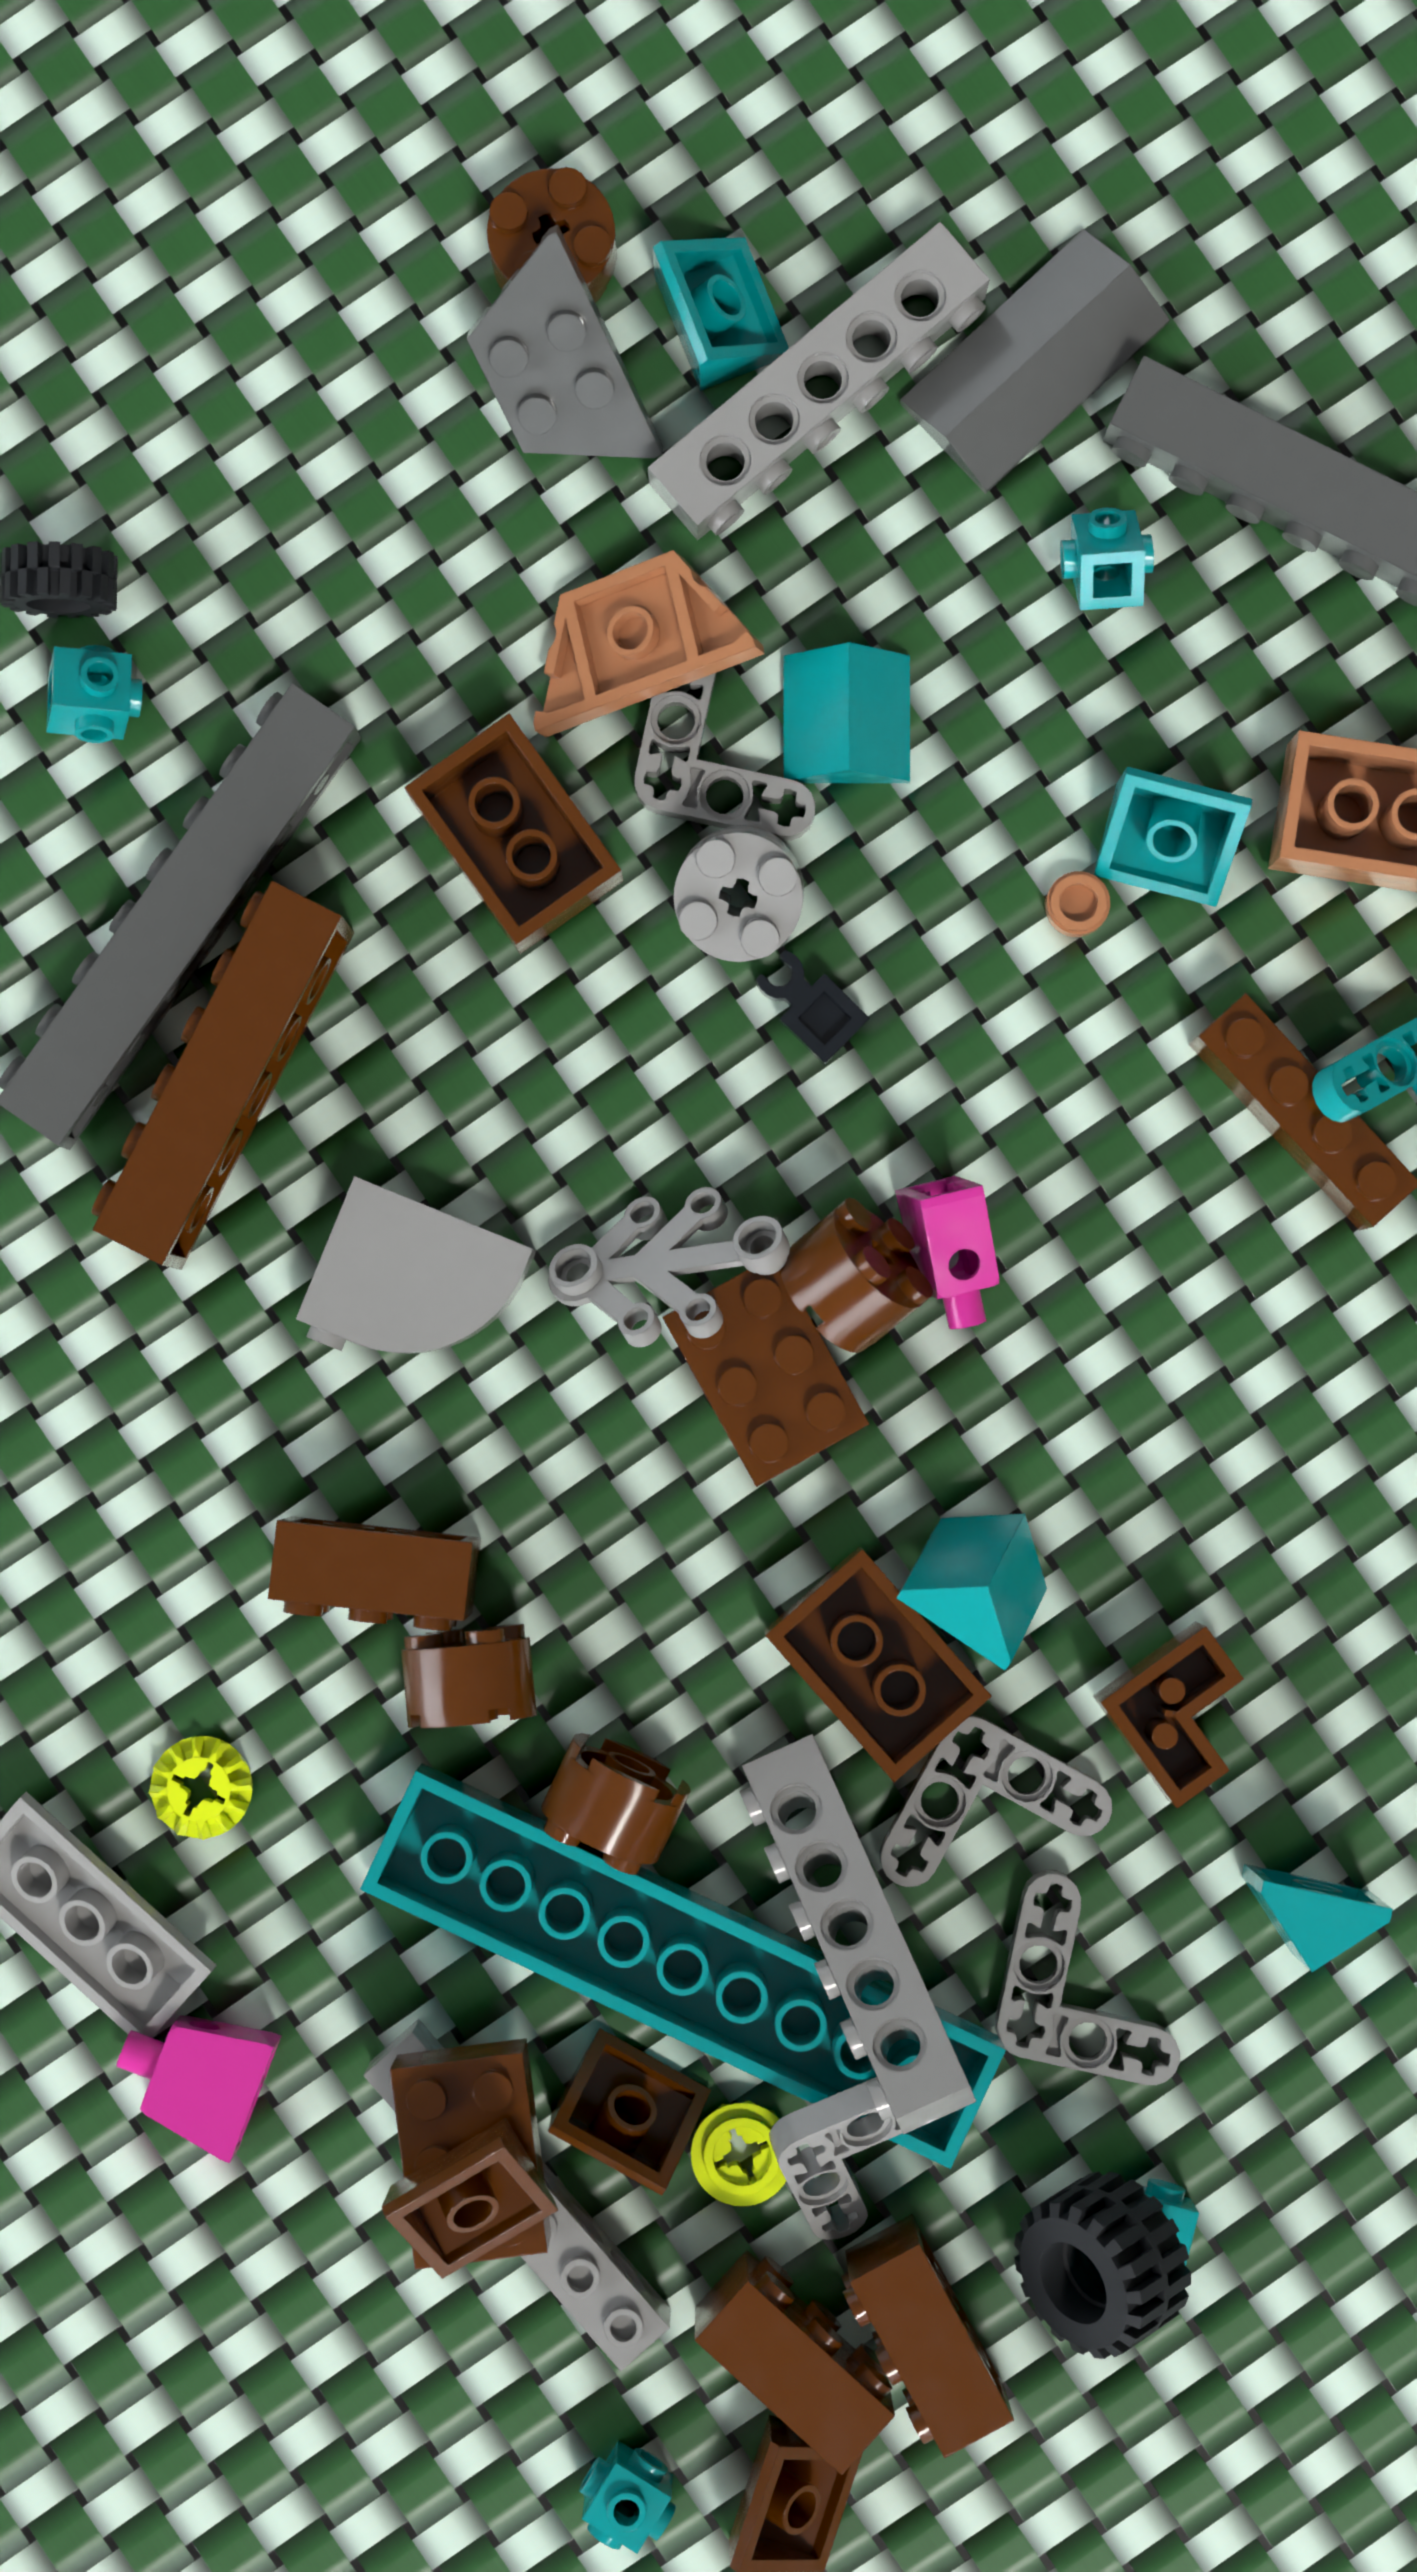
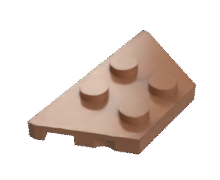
M674 550L560 595L554 621L556 637L548 650L544 674L550 677L544 710L543 712H535L534 728L539 734L549 737L764 655L763 645L689 563Z

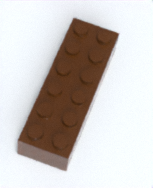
M271 881L265 894L256 891L248 902L240 922L241 926L247 928L236 951L227 948L220 957L211 977V983L217 986L206 1009L197 1006L189 1017L181 1035V1041L187 1043V1046L177 1066L167 1064L159 1075L151 1094V1098L158 1101L147 1124L139 1121L131 1130L121 1153V1156L127 1158L128 1161L117 1182L109 1179L104 1184L92 1208V1214L98 1217L92 1229L93 1231L162 1266L182 1270L354 935V931L341 915L274 881Z

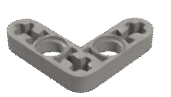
M717 672L690 682V692L703 691L700 700L681 691L664 692L651 698L635 771V792L639 802L647 810L659 815L719 828H727L733 825L759 827L776 835L782 841H792L800 838L810 829L815 816V801L812 793L803 784L787 778L698 760ZM671 706L687 708L695 720L692 732L681 739L666 737L658 727L659 716L666 708ZM652 745H656L670 753L689 752L686 762L674 756L672 781L681 784L679 791L669 790L665 800L654 798L653 787L645 784L647 777H658L663 760L662 753L650 754ZM720 780H729L736 783L743 793L741 806L730 814H720L713 811L706 800L708 789ZM752 786L766 788L761 797L763 802L780 804L784 794L795 796L796 807L800 810H805L804 817H793L790 826H781L778 824L777 813L759 808V822L746 820L753 805Z
M971 1714L932 1749L882 1841L879 1850L880 1863L886 1876L895 1884L913 1887L928 1881L935 1873L982 1785L1067 1832L1078 1836L1093 1835L1107 1825L1112 1814V1801L1107 1790L1094 1778L989 1720ZM974 1727L983 1730L980 1734V1740L987 1749L982 1756L974 1753L968 1756L961 1770L963 1773L974 1776L969 1785L965 1786L953 1773L935 1768L941 1758H944L953 1766L960 1753L959 1746L953 1741L954 1736L958 1731L963 1734H969ZM1021 1757L1035 1758L1044 1768L1043 1781L1032 1792L1022 1793L1016 1791L1008 1781L1010 1766ZM1058 1771L1068 1775L1060 1784L1064 1790L1080 1797L1085 1793L1086 1789L1094 1791L1091 1801L1099 1809L1093 1818L1083 1815L1078 1823L1071 1821L1070 1818L1073 1810L1065 1802L1054 1796L1050 1809L1040 1805L1053 1791ZM935 1782L947 1783L957 1793L958 1802L956 1808L946 1817L935 1818L929 1816L921 1806L923 1791L927 1786ZM913 1814L927 1828L943 1831L937 1842L926 1833L919 1846V1853L925 1859L924 1865L921 1868L910 1865L906 1872L903 1873L897 1870L899 1861L892 1853V1849L896 1844L907 1847L911 1843L917 1830L916 1827L905 1825L908 1817Z
M1043 1870L1035 1873L1026 1881L1021 1893L995 2014V2030L999 2039L1002 2040L1005 2049L1020 2058L1143 2085H1158L1168 2081L1176 2073L1179 2066L1180 2050L1176 2040L1163 2026L1154 2022L1061 2002L1081 1911V1896L1077 1886L1066 1874L1057 1870ZM1050 1884H1058L1059 1893L1062 1897L1068 1899L1066 1908H1055L1050 1925L1053 1931L1064 1930L1061 1941L1045 1933H1025L1028 1923L1041 1928L1044 1911L1042 1906L1034 1901L1036 1893H1047ZM1033 1946L1049 1948L1056 1958V1966L1053 1973L1041 1981H1033L1026 1978L1020 1970L1022 1954ZM1014 1986H1018L1032 1994L1050 1993L1049 2001L1046 2004L1037 1998L1034 2000L1032 2017L1035 2023L1042 2026L1039 2033H1029L1026 2037V2042H1018L1014 2029L1007 2026L1009 2019L1017 2020L1021 2018L1025 2004L1023 1995L1012 1996ZM1084 2022L1099 2025L1105 2034V2043L1102 2049L1091 2057L1076 2055L1069 2046V2036L1072 2030ZM1118 2028L1127 2030L1123 2035V2041L1127 2045L1146 2047L1149 2037L1157 2038L1158 2047L1166 2053L1164 2061L1154 2060L1150 2070L1142 2069V2062L1138 2056L1119 2051L1120 2064H1111L1110 2062L1117 2050L1116 2030Z
M877 2077L794 2111L779 2119L770 2130V2142L778 2165L813 2233L818 2238L831 2240L846 2237L862 2227L868 2217L858 2184L845 2157L902 2134L895 2117L892 2116L882 2121L874 2105L866 2083ZM869 2114V2115H867V2116H865V2117H863V2118L856 2119V2118H858V2117H860V2116H862V2115ZM809 2144L810 2147L800 2151L799 2146ZM838 2200L837 2205L829 2207L828 2204H832L833 2202Z

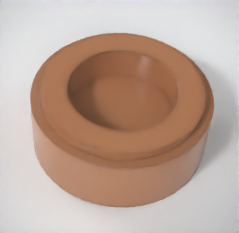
M1083 871L1070 872L1058 878L1049 889L1045 900V912L1050 924L1058 932L1070 937H1083L1095 932L1106 920L1110 910V896L1104 883L1093 874Z

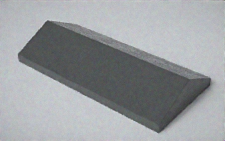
M1083 229L904 395L899 403L986 494L1169 323L1170 319L1133 267Z

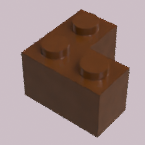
M1195 1621L1093 1695V1698L1160 1791L1176 1808L1182 1806L1230 1771L1192 1717L1243 1681L1244 1678L1205 1625Z

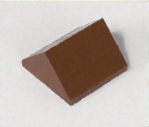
M599 2028L551 2114L548 2132L654 2192L663 2195L711 2089Z
M504 2118L391 2185L381 2207L385 2218L442 2279L558 2211L552 2195L507 2118Z
M769 2415L729 2537L730 2567L736 2572H824L862 2454L841 2475L780 2418Z

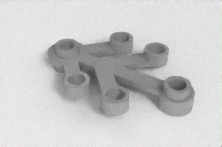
M702 1187L693 1191L687 1197L685 1207L668 1223L659 1202L652 1197L645 1196L632 1201L627 1206L624 1217L592 1248L584 1244H573L560 1250L550 1263L548 1283L555 1298L565 1305L581 1306L593 1303L618 1323V1327L626 1341L634 1347H645L656 1341L661 1333V1322L650 1305L642 1302L633 1304L613 1285L638 1282L679 1314L681 1321L691 1336L707 1338L714 1335L723 1324V1314L712 1296L705 1293L697 1294L675 1276L744 1266L748 1271L760 1275H770L776 1273L785 1265L790 1251V1244L778 1221L768 1216H756L743 1222L734 1233L733 1240L680 1248L697 1230L711 1231L720 1227L725 1222L728 1209L720 1193L711 1187ZM714 1205L708 1212L699 1213L705 1206ZM653 1214L649 1220L638 1223L644 1216ZM636 1238L639 1240H650L637 1254L619 1257ZM709 1311L703 1319L693 1321L698 1313ZM647 1320L644 1326L632 1330L637 1322Z

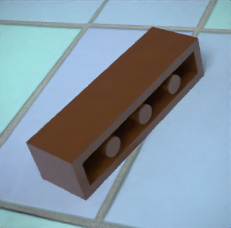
M1246 993L1230 1005L1189 1043V1046L1359 1231L1374 1227L1417 1188L1415 1176L1359 1116L1349 1121L1337 1122L1329 1119L1321 1112L1316 1105L1312 1091V1083L1318 1071Z

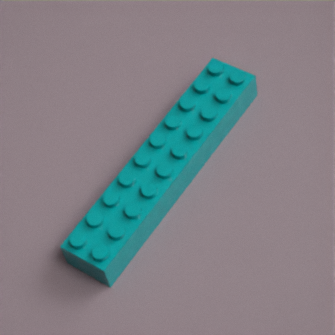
M421 1763L417 1768L360 1890L812 2104L877 2077L868 2055L855 2060L840 2026V2022L851 2018L842 1995L830 2000L820 1980L814 1963L825 1959L823 1952L643 1867H640L636 1875L618 1871L602 1860L604 1852L581 1841L578 1846L574 1847L550 1837L543 1830L546 1821L428 1765ZM882 1980L872 1981L862 1991L861 2001L868 2005L882 2004L889 1999L894 1986ZM934 2005L976 2102L904 2135L902 2133L888 2140L951 2169L1006 2049L997 2034ZM911 2039L897 2041L890 2047L887 2061L896 2066H903L913 2062L919 2054L920 2044ZM869 2114L862 2115V2116H860V2117H858V2118H856V2119L863 2118V2117H865V2116H867V2115H869Z

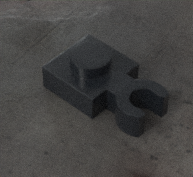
M784 950L779 955V960L789 968L792 976L791 980L784 986H775L769 982L768 978L760 974L756 978V985L765 997L774 1001H785L791 1007L779 1019V1022L825 1065L870 1018L825 973L810 986L804 980V969L800 960L791 952Z

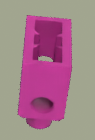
M951 1176L895 1190L903 1225L912 1235L915 1247L910 1253L916 1261L920 1272L931 1284L933 1289L932 1297L943 1299L949 1329H963L986 1322L980 1289L999 1284V1273L983 1185L958 1176ZM958 1251L957 1263L949 1269V1261L953 1254Z
M180 2015L172 2024L165 2043L131 2030L123 2045L116 2067L150 2079L140 2106V2110L146 2116L218 2159L230 2163L243 2139L281 2035L213 2020Z

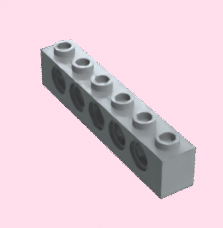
M939 222L648 467L649 484L697 541L710 530L715 535L723 533L743 514L744 509L741 504L759 489L764 495L770 493L791 474L793 469L789 463L808 448L812 454H815L827 446L840 432L841 427L837 423L855 408L862 414L877 404L888 392L889 386L886 382L902 368L912 373L921 367L936 352L938 346L934 341L951 327L957 332H961L971 325L986 308L982 301L986 297L990 279L945 226ZM912 295H922L932 301L935 311L928 316L916 317L904 309L902 302ZM873 335L880 338L886 344L887 351L879 357L867 358L859 354L853 344L862 336ZM815 376H827L837 383L839 391L830 398L819 399L812 396L806 390L805 384ZM768 416H778L789 423L791 431L781 439L771 440L763 437L758 432L756 426L762 419ZM729 456L736 459L742 465L743 470L736 478L723 481L713 477L708 471V466L718 457Z
M813 1734L742 1765L750 1787L739 1792L754 1826L756 1827L766 1822L775 1843L764 1847V1850L779 1884L789 1879L793 1882L800 1900L790 1904L789 1908L804 1941L816 1937L823 1951L825 1959L814 1963L829 1999L832 2000L842 1995L851 2018L840 2022V2026L854 2058L857 2060L866 2055L869 2057L877 2078L867 2082L866 2086L881 2120L883 2121L894 2116L904 2135L975 2103L976 2099ZM810 1808L816 1811L812 1823L803 1829L794 1830L785 1826L789 1815L797 1809ZM834 1864L842 1868L839 1878L832 1885L816 1887L810 1884L812 1874L820 1866ZM857 1921L867 1925V1932L860 1942L850 1946L840 1945L835 1942L836 1934L844 1924ZM886 1980L894 1985L891 1996L882 2004L868 2005L861 2001L862 1991L872 1981ZM911 2039L920 2044L919 2054L910 2064L896 2066L887 2061L888 2051L897 2041Z
M418 2019L370 2061L363 2076L395 2111L390 2068L398 2054L445 2048ZM542 2161L545 2185L552 2195L558 2211L549 2216L551 2238L548 2253L521 2257L615 2366L622 2371L670 2328L671 2308Z

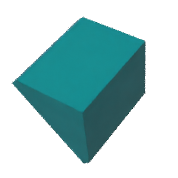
M745 237L660 241L653 246L654 276L700 391L769 365L789 349Z
M851 642L784 655L783 778L799 783H910V655Z
M1127 767L1116 784L1094 876L1216 907L1252 807V799Z
M1006 1514L941 1518L933 1529L896 1597L1004 1671L1011 1664L1047 1590L1026 1515Z
M1244 1864L1242 1878L1290 1952L1311 1972L1328 1963L1388 1924L1391 1920L1393 1908L1368 1890Z

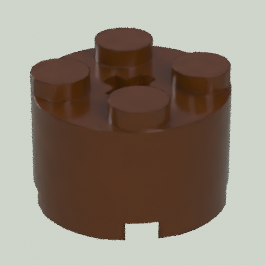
M569 167L535 170L512 181L492 201L487 224V240L492 266L500 288L504 287L517 269L520 270L541 243V239L548 229L558 225L596 303L607 289L617 260L615 223L606 198L581 172Z
M853 1198L844 1200L792 1244L787 1261L780 1269L785 1288L800 1312L811 1306L824 1321L815 1329L834 1345L853 1353L864 1351L867 1347L876 1343L933 1295L931 1284L920 1272L916 1261L910 1253L915 1247V1242L906 1227L894 1218H889L884 1223Z
M524 1624L491 1626L482 1630L466 1631L465 1636L464 1629H452V1631H432L422 1635L404 1637L405 1648L401 1649L408 1728L420 1726V1728H442L491 1723V1720L498 1719V1715H510V1720L537 1715L530 1637H525Z
M575 1734L541 1805L542 1812L548 1818L543 1830L550 1837L563 1844L576 1847L581 1841L604 1852L602 1860L609 1866L623 1873L636 1875L642 1864H655L659 1860L691 1789L683 1779L678 1789L673 1787L666 1781L671 1769L636 1749L605 1738L601 1749L586 1746L590 1734Z

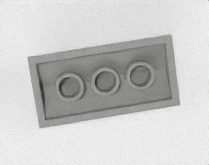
M25 1792L0 1820V1918L127 2034L133 2030L152 2038L217 1965L30 1794Z

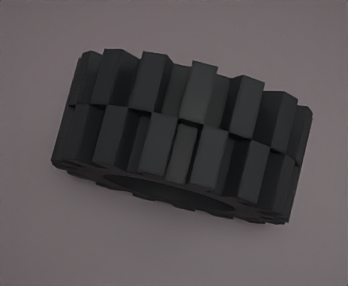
M35 541L27 542V546L17 543L12 544L11 548L4 547L1 552L0 603L4 608L10 607V610L15 612L26 611V614L34 616L47 614V617L58 618V615H66L68 618H80V615L91 618L99 617V614H111L112 611L117 609L118 557L114 556V553L109 550L102 551V548L96 546L84 548L83 544L80 543L60 545V542L49 541V544H41Z

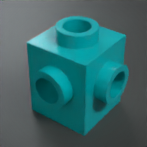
M1107 507L1096 509L1091 513L1072 514L1071 540H1061L1060 566L1062 578L1073 579L1080 610L1144 606L1145 573H1153L1154 549L1151 534L1141 535L1135 510L1122 511Z
M87 645L80 649L54 646L48 673L46 733L75 735L78 739L89 743H103L111 739L123 740L129 717L139 718L142 705V679L131 678L132 654L116 653L111 648L101 645Z
M618 2440L606 2461L600 2457L594 2461L579 2489V2492L585 2495L582 2520L589 2523L587 2526L588 2531L598 2541L610 2548L618 2550L624 2545L638 2554L647 2537L650 2536L657 2541L673 2517L676 2510V2505L670 2502L672 2498L673 2474L668 2472L666 2465L653 2454L641 2448L633 2450ZM625 2499L632 2500L638 2507L633 2511L619 2501Z

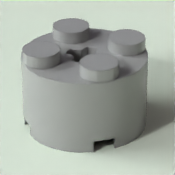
M733 825L715 831L700 840L687 854L677 875L674 887V907L681 931L703 952L715 958L733 962H746L767 957L783 945L799 921L804 899V880L800 866L793 853L776 835L759 827L748 825ZM737 878L749 881L748 892L757 896L756 901L746 900L741 908L731 905V895L722 891V886L733 888Z

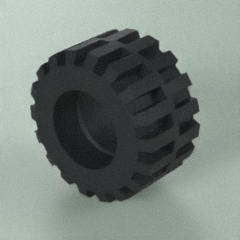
M1099 2171L1089 2173L1033 2207L1032 2211L1024 2215L1019 2223L1022 2230L1016 2233L1014 2246L1020 2253L1014 2257L1016 2271L1022 2275L1024 2281L1020 2285L1025 2297H1030L1035 2309L1033 2311L1041 2322L1043 2320L1046 2321L1051 2327V2334L1060 2342L1065 2339L1069 2341L1072 2350L1082 2355L1089 2351L1094 2358L1105 2359L1110 2355L1117 2357L1125 2353L1178 2316V2310L1186 2305L1189 2297L1185 2288L1191 2285V2271L1184 2263V2261L1189 2259L1186 2245L1179 2242L1176 2235L1179 2229L1173 2218L1168 2220L1162 2211L1163 2205L1154 2195L1149 2198L1144 2194L1143 2186L1132 2179L1125 2183L1121 2174L1108 2172L1102 2175Z

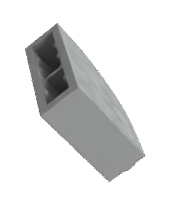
M354 1176L296 1320L311 1325L306 1337L342 1351L346 1340L370 1349L391 1353L414 1354L442 1350L475 1336L502 1314L518 1293L536 1251Z

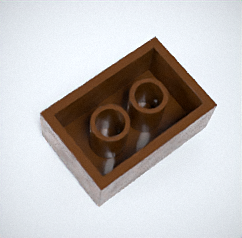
M510 713L404 787L413 805L520 954L623 882L620 867Z
M746 1270L705 1293L714 1298L723 1314L721 1328L710 1337L695 1338L691 1336L676 1311H672L662 1317L756 1487L869 1425L819 1332L815 1329L816 1327L806 1309L800 1312L789 1296L780 1270L770 1275H760ZM709 1311L698 1313L693 1321L703 1319Z
M295 1516L277 1520L268 1599L284 1601L283 1612L289 1614L322 1616L323 1612H329L330 1606L349 1608L348 1620L387 1624V1620H392L393 1613L413 1615V1627L452 1631V1627L457 1625V1620L464 1621L473 1613L481 1537Z
M859 1546L768 1626L764 1633L895 1783L992 1696L924 1618L896 1598L900 1591Z
M527 2038L398 2054L390 2068L403 2178L507 2118L545 2183ZM549 2216L472 2262L548 2253L551 2238ZM412 2247L415 2270L432 2268Z
M913 2214L845 2250L848 2272L841 2275L847 2289L843 2291L844 2296L859 2325L864 2327L872 2323L875 2331L872 2332V2336L878 2347L875 2349V2353L890 2383L894 2386L901 2381L904 2382L906 2388L902 2389L909 2405L906 2407V2411L921 2441L926 2444L934 2439L943 2457L946 2458L1014 2421L1004 2383Z
M746 2250L696 2305L695 2341L838 2473L843 2475L895 2417L891 2395L893 2388L888 2378L885 2377L886 2374L879 2363L876 2353L863 2343L856 2349L837 2333L842 2326L825 2306L815 2299L807 2305L789 2289L794 2284V2281L777 2262L768 2256L759 2261Z

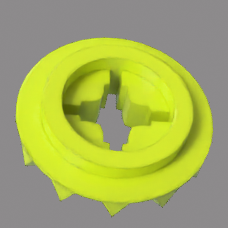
M195 1736L175 1743L162 1754L153 1766L148 1793L156 1809L157 1818L166 1823L177 1835L205 1840L229 1831L242 1819L251 1801L253 1783L248 1764L233 1746L218 1738ZM211 1763L213 1768L210 1772L212 1777L209 1786L217 1791V1795L225 1798V1801L218 1798L215 1800L204 1798L190 1812L187 1809L191 1803L188 1801L191 1790L184 1786V1782L177 1779L176 1776L195 1779Z
M748 2100L742 2103L722 2104L701 2120L691 2144V2163L700 2185L716 2200L733 2206L756 2205L774 2196L785 2184L786 2179L778 2165L769 2137L772 2126L779 2120L773 2110H768ZM732 2129L736 2130L738 2136H742L746 2144L754 2142L760 2144L767 2141L766 2144L760 2146V2150L752 2154L753 2177H749L747 2169H743L738 2160L729 2163L726 2160L718 2164L716 2163L724 2159V2155L732 2150V2133L730 2131Z

